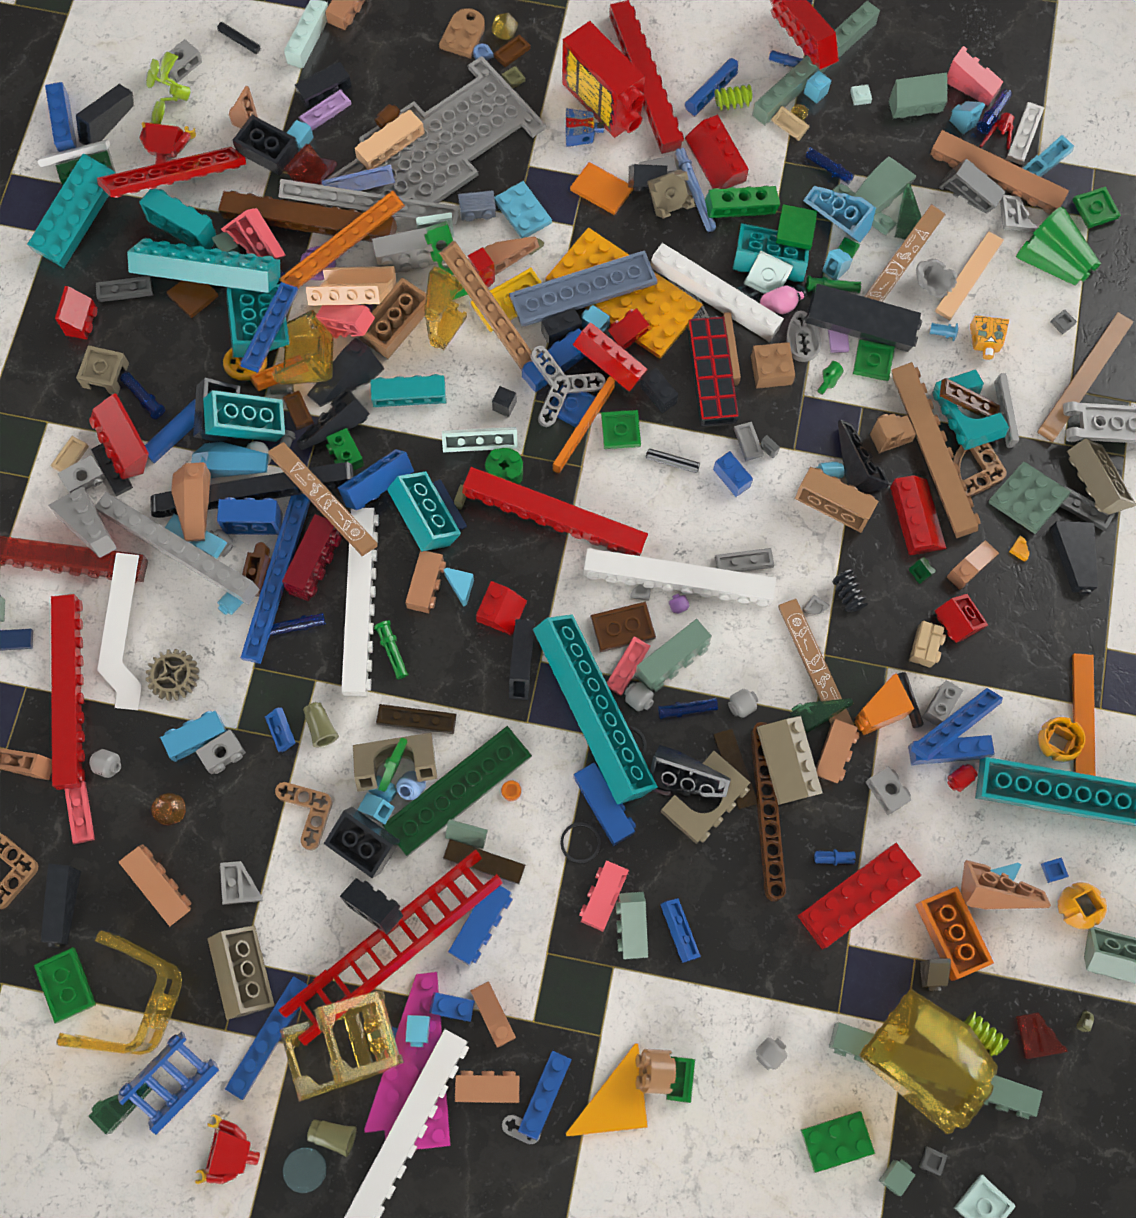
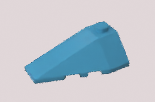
M814 186L803 200L859 243H861L872 227L876 207L862 197H854Z
M224 442L206 443L192 453L191 463L204 462L211 473V478L266 473L269 455Z

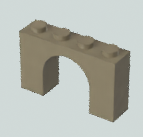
M432 733L402 737L408 741L402 758L414 763L417 781L438 779ZM401 737L353 745L354 779L358 792L378 789L377 771L386 762L387 757L392 756Z
M715 751L711 753L703 764L731 778L727 796L721 797L720 805L712 812L698 813L691 810L674 795L661 810V813L696 844L699 841L703 843L710 836L708 831L711 827L717 828L724 820L721 816L726 811L730 813L737 805L734 801L739 796L743 798L750 790L747 787L750 782Z

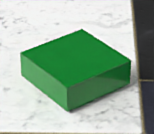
M844 237L838 249L848 253L853 259L860 244Z

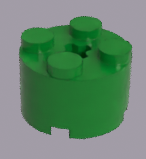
M499 448L491 451L485 463L486 473L519 485L523 478V462L520 454L510 448Z

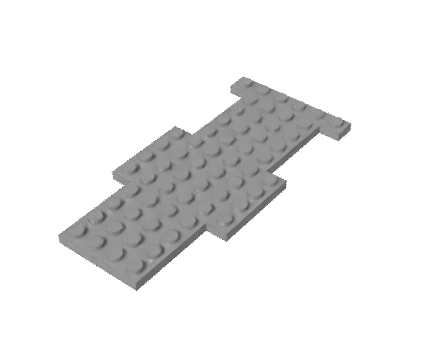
M481 56L468 65L469 70L475 75L476 79L425 113L415 102L400 110V114L411 110L422 121L424 134L378 166L391 165L395 183L362 192L387 195L393 190L400 198L439 203L478 176V171L470 163L473 159L520 127H523L533 138L546 129V124ZM376 126L361 136L359 142H364L373 133L380 131L381 128ZM355 159L327 179L367 169L358 159ZM338 207L342 210H349V208Z

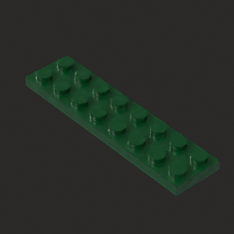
M506 726L420 794L419 797L387 820L386 824H382V826L400 840L398 846L408 857L446 827L449 819L454 820L532 758V755L512 730Z

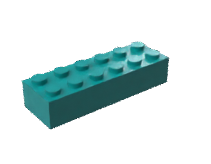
M83 153L27 245L34 252L65 268L109 196L98 185L97 178L116 174V172Z

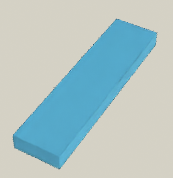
M173 514L165 528L184 539L179 517ZM208 531L205 534V541L189 542L216 559L227 544L226 541Z

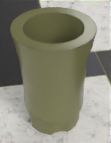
M314 702L304 707L303 711L311 734L313 747H324L335 742L339 735L334 729L321 702Z
M313 1120L307 1137L308 1141L315 1142L316 1145L326 1147L348 1157L354 1144L357 1128L356 1126H345L323 1120Z

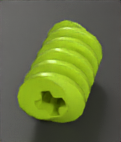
M750 84L747 87L741 85L740 89L738 86H735L733 89L728 87L727 90L721 88L720 92L718 89H715L714 92L715 102L720 111L723 110L724 105L729 110L731 104L733 109H736L737 104H739L740 108H743V103L749 107L752 101V88Z
M972 1012L962 1025L961 1035L968 1032V1041L975 1038V1046L983 1044L981 1051L984 1052L989 1049V1058L993 1055H998L1006 1047L1009 1039H1003L1002 1033L996 1034V1028H989L988 1022L982 1023L983 1018L981 1016L975 1018L976 1012Z

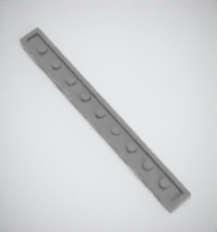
M280 179L279 198L367 211L386 196ZM399 197L405 206L396 212L394 216L416 219L417 217L451 212L453 225L457 224L459 208L457 206Z

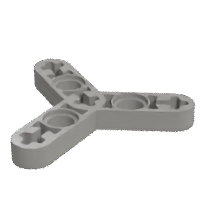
M537 346L531 351V360L551 386L538 416V421L543 427H549L554 424L567 394L599 391L606 382L605 377L600 373L566 376L545 347ZM537 352L543 353L542 359L540 357L536 358L535 355L537 354ZM548 359L549 361L542 366L543 360ZM546 366H553L555 373L553 375L547 374L545 371ZM595 378L601 382L598 387L595 383L588 385V382H592ZM575 379L583 381V388H577L574 385ZM563 381L565 387L560 390L559 394L555 393L559 388L557 383ZM556 397L559 400L558 406H552L549 399ZM549 410H552L549 416L551 421L549 420L546 423L543 416L547 415Z

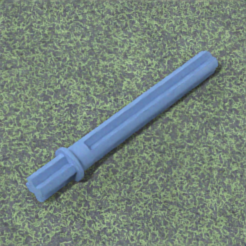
M678 148L675 154L679 162V169L687 172L689 179L687 184L708 232L714 231L716 224L713 218L708 217L705 197L691 166L692 161L689 160L684 148Z

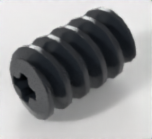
M853 569L841 572L832 581L833 585H837L835 589L837 592H840L838 596L843 599L841 602L842 605H846L844 608L846 612H855L868 605V603H862L866 596H859L863 590H856L860 583H853L857 577L850 576L854 572Z

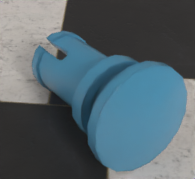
M932 323L930 334L946 336L947 339L953 337L952 341H955L958 334V323H956L955 327L951 326V324L947 326Z

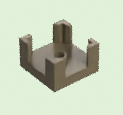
M679 169L647 181L657 216L666 218L671 216L669 212L695 207L694 199L688 196L684 180H689L686 171Z
M88 346L76 378L83 388L91 389L90 384L105 387L110 394L116 393L118 395L120 386L117 379L121 367L127 370L129 362L124 353Z

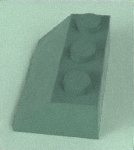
M947 73L896 80L889 98L893 118L942 112L947 102Z
M1097 927L1088 929L1084 953L1086 970L1136 984V938Z

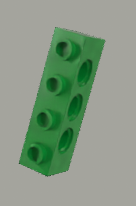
M768 185L762 187L748 186L745 188L731 187L728 189L714 188L708 191L705 198L709 218L776 214L780 206L776 186Z
M444 221L425 228L427 232L424 234L427 245L431 244L433 249L430 252L433 262L437 261L439 267L436 269L438 278L443 279L445 284L442 286L444 295L449 296L450 301L468 295L458 279L455 282H448V277L454 274L448 265L442 264L443 258L439 254L453 241L447 222ZM443 240L445 241V246L437 248L436 243Z

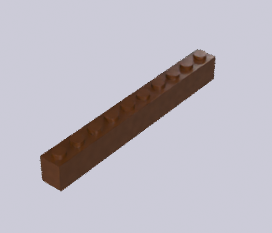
M233 190L230 192L223 191L218 208L222 217L230 220L235 219L246 210L257 208L268 226L330 236L336 235L363 214L353 209L342 210L338 207H324L321 204L311 205L302 201L292 202L284 198L279 200L273 199L270 196H256L252 193L241 194ZM391 216L361 241L372 242L374 238L396 234L397 224L395 219Z

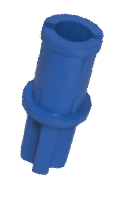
M774 50L769 55L770 61L784 64V67L786 65L795 67L803 60V58L791 56L789 53L784 54Z
M834 849L833 851H816L814 854L815 863H832L834 866H837V864H855L853 859H856L854 851L837 852Z

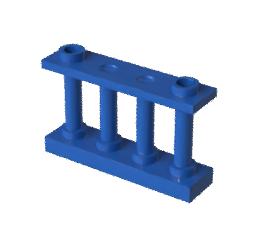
M182 1031L178 1035H173L168 1040L167 1046L130 1083L124 1084L119 1090V1103L123 1105L128 1099L131 1100L150 1117L148 1122L149 1128L155 1135L219 1071L218 1065L214 1060L210 1059L208 1062L201 1061L183 1044L187 1039ZM176 1050L197 1068V1073L192 1078H187L167 1060ZM160 1067L181 1084V1089L176 1094H171L152 1077ZM144 1083L166 1101L160 1111L153 1109L136 1093Z

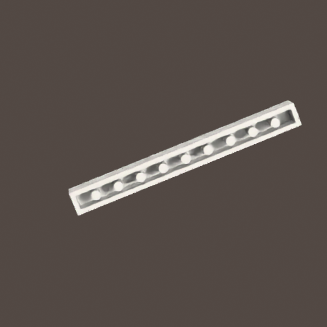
M374 508L351 509V515L378 544V532H375V526L379 525V515L375 513ZM350 543L342 693L344 696L367 697L368 691H371V679H368V672H372V660H369V653H373V641H370V634H374V623H371V616L375 614V605L372 604V598H375L376 589L373 586V579L376 580V568H373L374 561H377V550L373 549L364 556H361Z
M587 548L583 576L594 580L602 578L613 583L621 581L627 585L643 584L646 588L659 587L664 591L678 590L683 594L697 593L702 597L716 596L721 600L735 599L740 603L754 602L759 606L772 604L776 578L590 548Z
M446 1029L443 1031L344 1218L381 1217L385 1209L382 1204L386 1198H391L396 1188L393 1186L396 1178L401 1179L406 1169L404 1163L407 1157L412 1158L417 1148L414 1145L417 1138L423 1137L428 1127L425 1125L428 1117L433 1118L438 1108L435 1105L438 1098L444 1097L448 1089L446 1083L449 1077L454 1078L459 1068L456 1066L459 1058L464 1059L469 1049L466 1046L467 1041Z

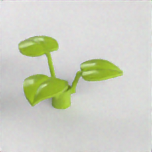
M165 52L162 58L160 78L157 77L159 63L154 58L151 60L146 77L148 88H152L156 80L170 86L169 94L172 95V97L161 98L160 101L155 102L151 114V122L154 124H161L165 112V101L177 102L178 99L187 101L190 97V87L178 84L168 78V74L178 58L177 55L170 52Z

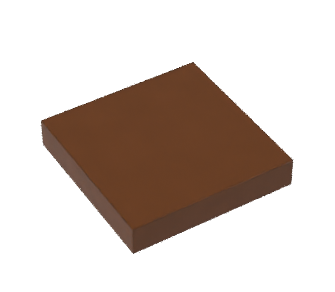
M181 280L167 292L168 296L191 319L219 297L218 293L209 284Z

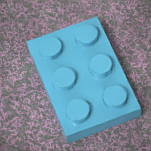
M524 181L494 197L495 203L520 238L529 237L552 224V219Z

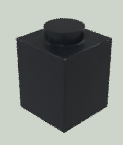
M499 386L492 400V410L510 417L517 403L516 392Z

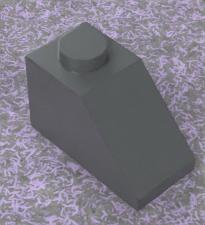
M928 959L920 962L922 987H929V991H941V987L948 986L951 959Z

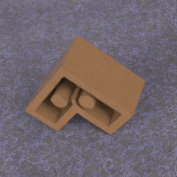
M894 413L878 417L870 436L878 453H882L912 442L916 432L907 415L901 417L896 416Z

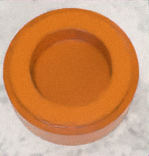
M513 780L505 782L501 789L502 796L508 801L517 800L521 795V786Z

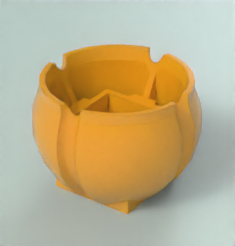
M1052 718L1042 725V730L1038 733L1040 750L1046 757L1051 756L1053 761H1071L1080 755L1085 745L1086 737L1083 728L1078 722L1072 723L1071 718ZM1053 732L1068 740L1063 751L1048 743Z
M1078 882L1072 884L1071 887H1066L1062 891L1058 900L1059 914L1064 915L1063 920L1070 926L1082 930L1091 929L1103 921L1107 912V902L1105 898L1101 897L1102 892L1097 887L1089 883ZM1085 893L1096 911L1085 916L1076 901V898Z

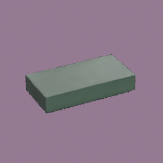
M449 819L445 838L484 849L488 830Z

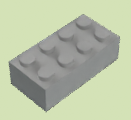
M421 228L372 239L377 265L394 266L395 273L437 264V261L433 262L430 254L433 251L431 244L427 245L424 234L427 233L426 229ZM443 240L436 243L437 248L445 246V241Z

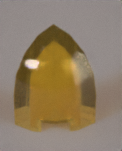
M509 13L496 15L492 25V32L500 39L509 40L514 36L518 23Z

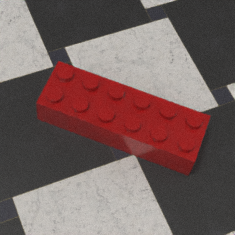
M770 0L773 18L777 19L780 26L786 29L789 37L792 36L796 45L800 46L803 53L809 56L813 65H816L821 70L839 61L836 32L808 0Z
M896 842L800 913L798 918L821 949H825L922 875Z

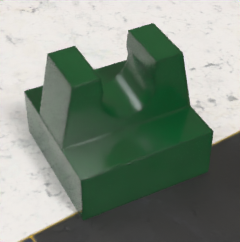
M925 557L919 559L909 568V571L919 584L925 582L936 572Z

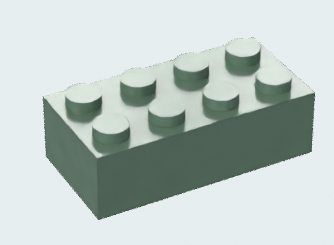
M696 618L638 664L634 676L651 691H658L664 686L663 682L668 678L672 680L679 674L678 670L683 666L687 668L693 663L694 657L697 655L702 656L708 651L707 647L710 645L712 635Z

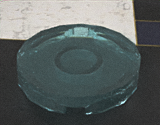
M308 1147L292 1152L286 1159L283 1167V1176L286 1184L293 1191L299 1193L311 1192L318 1188L324 1181L327 1172L326 1161L317 1150Z

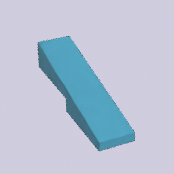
M1061 135L1039 156L1036 155L1023 169L1042 177L1072 153L1074 145Z

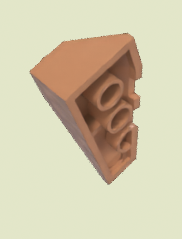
M204 462L185 463L173 473L171 492L184 539L187 542L205 541L211 473Z
M969 860L964 862L961 894L966 905L981 909L1049 908L1051 906L1045 891L1022 881L1018 884L1005 873L998 875L990 871L991 867Z

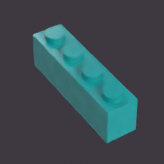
M433 374L423 377L415 375L405 378L396 376L388 379L383 377L371 379L373 407L446 403L444 375Z

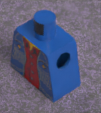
M566 108V147L591 144L594 142V133H604V122H594L593 112Z

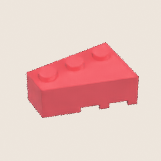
M963 46L952 61L947 74V84L989 106L998 94L1003 81L988 67L984 69L978 63L979 59L976 57L972 58L966 53L967 49Z
M257 208L244 211L221 228L224 233H228L234 239L235 243L240 244L247 250L248 254H256L258 257L272 256L274 259L279 260L286 256Z
M364 304L322 305L316 314L317 319L335 339L340 335L345 338L348 334L352 337L364 336L375 319L370 312V308Z
M607 860L603 868L599 867L595 877L598 879L596 886H591L587 896L590 898L588 905H583L579 914L582 917V923L604 931L629 870Z

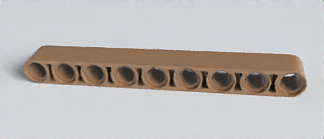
M1119 312L1115 315L1037 431L1038 434L1051 442L1056 439L1070 416L1063 414V404L1067 402L1080 403L1134 321Z

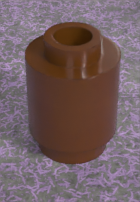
M388 104L376 115L375 122L383 129L386 124L397 119L401 112L396 105Z

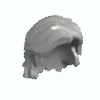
M929 259L928 261H921L917 265L916 277L918 283L923 289L928 290L931 296L939 299L943 298L944 295H948L947 291L952 292V288L956 286L957 273L952 269H946V265L937 259Z

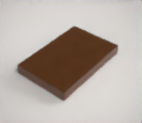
M646 601L590 615L600 652L628 646L634 636L643 642L656 639Z

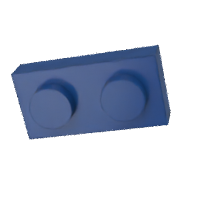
M276 708L265 716L278 752L286 751L295 744L293 734L282 708Z
M433 992L429 1013L471 1022L475 1001Z

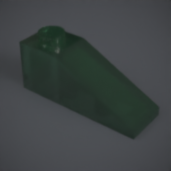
M910 183L906 184L903 191L894 235L896 238L905 240L922 218Z
M851 698L808 702L803 705L799 703L791 709L790 716L791 718L801 716L805 733L807 734L852 706L853 701Z
M144 1083L136 1093L144 1100L153 1089ZM117 1094L103 1101L99 1100L91 1108L93 1112L88 1117L105 1135L112 1134L137 1106L129 1099L121 1105Z

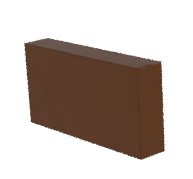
M518 35L494 53V57L504 67H507L530 50L531 45L522 36Z
M299 390L282 397L297 430L314 423Z

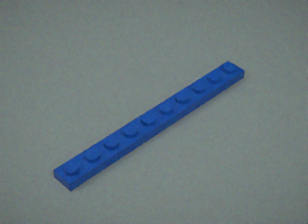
M305 494L290 497L240 657L244 661L261 664L284 590L282 580L293 560L311 502Z

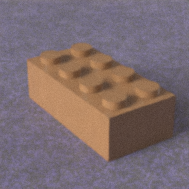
M401 278L384 300L374 309L372 314L375 319L365 335L359 336V340L389 359L431 310V296L404 278Z
M811 466L794 498L860 533L863 531L879 502L872 495L864 494L858 491L856 487L846 485L840 479L830 477L821 469Z

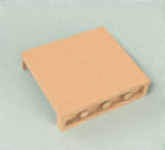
M395 267L324 268L325 281L320 286L306 287L308 305L380 304L397 284Z

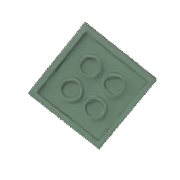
M1023 461L989 499V504L1036 534L1068 498L1071 491Z

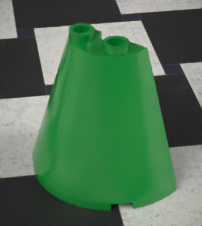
M1063 206L1056 209L1043 221L1016 255L1017 259L1075 286L1080 281L1084 282L1090 276L1089 271H1095L1101 265V262Z

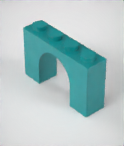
M976 369L948 378L977 394L981 393L984 385ZM941 381L935 383L932 391L933 398L939 403L941 413L946 416L950 429L954 430L957 441L964 450L1006 436L1009 426L1001 412L982 419L969 418L961 413L956 404L940 397Z

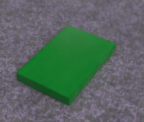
M783 204L776 243L811 250L817 211Z
M70 948L34 965L54 1023L57 1024L96 1006L75 948Z

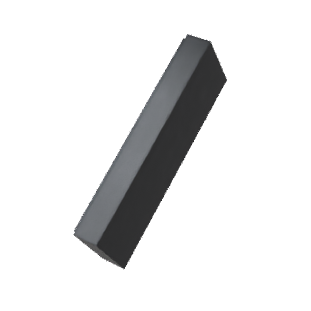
M103 443L91 449L116 496L133 488L129 478L122 480L119 473L115 472L111 458L107 457Z

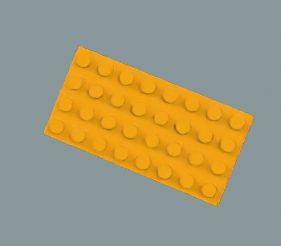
M588 227L546 276V281L613 261L629 254ZM654 272L657 278L656 285L593 304L610 316L609 325L617 320H622L629 310L638 308L652 329L635 342L659 359L664 356L686 329L688 320L692 319L703 306L702 303L656 272Z

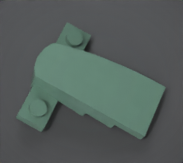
M887 157L867 177L856 193L842 183L832 191L854 197H862L875 206L876 210L872 226L886 236L894 229L897 223L881 211L889 207L893 200L903 193L904 189L915 180L916 175L891 157Z

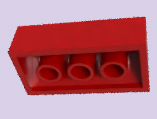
M718 114L702 120L685 136L688 146L712 189H728L747 180L749 169Z
M591 322L582 330L573 346L629 392L648 371L645 366Z
M116 393L112 394L92 410L89 421L91 427L95 428L99 442L103 443L107 457L111 458L115 472L119 473L123 480L144 473L149 453Z
M914 475L896 478L890 488L909 556L946 549L927 479Z

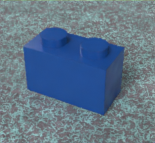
M731 451L715 461L714 472L735 497L751 487L753 478Z

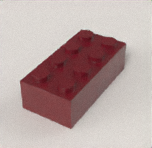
M316 514L314 515L282 580L288 594L308 602L311 597L315 596L318 589L317 584L325 576V567L327 563H331L334 556L333 551L335 547L340 545L342 539L340 532L328 519Z

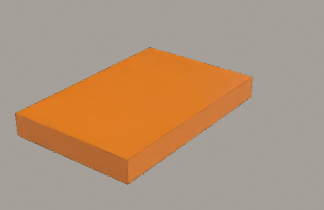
M588 162L570 187V191L613 215L618 212L633 188H628L627 182Z

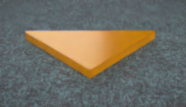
M638 1043L633 1045L566 1132V1136L648 1128L644 1093L641 1089L636 1088V1077L639 1076V1067L636 1066V1056L639 1054Z

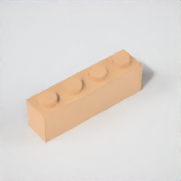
M411 110L400 114L397 119L386 124L383 129L373 133L370 138L357 145L355 148L357 159L367 170L377 168L424 134L422 121Z

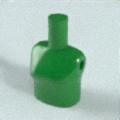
M832 361L828 367L822 370L824 382L817 390L819 394L823 395L827 388L831 389L836 386L844 372L840 363Z

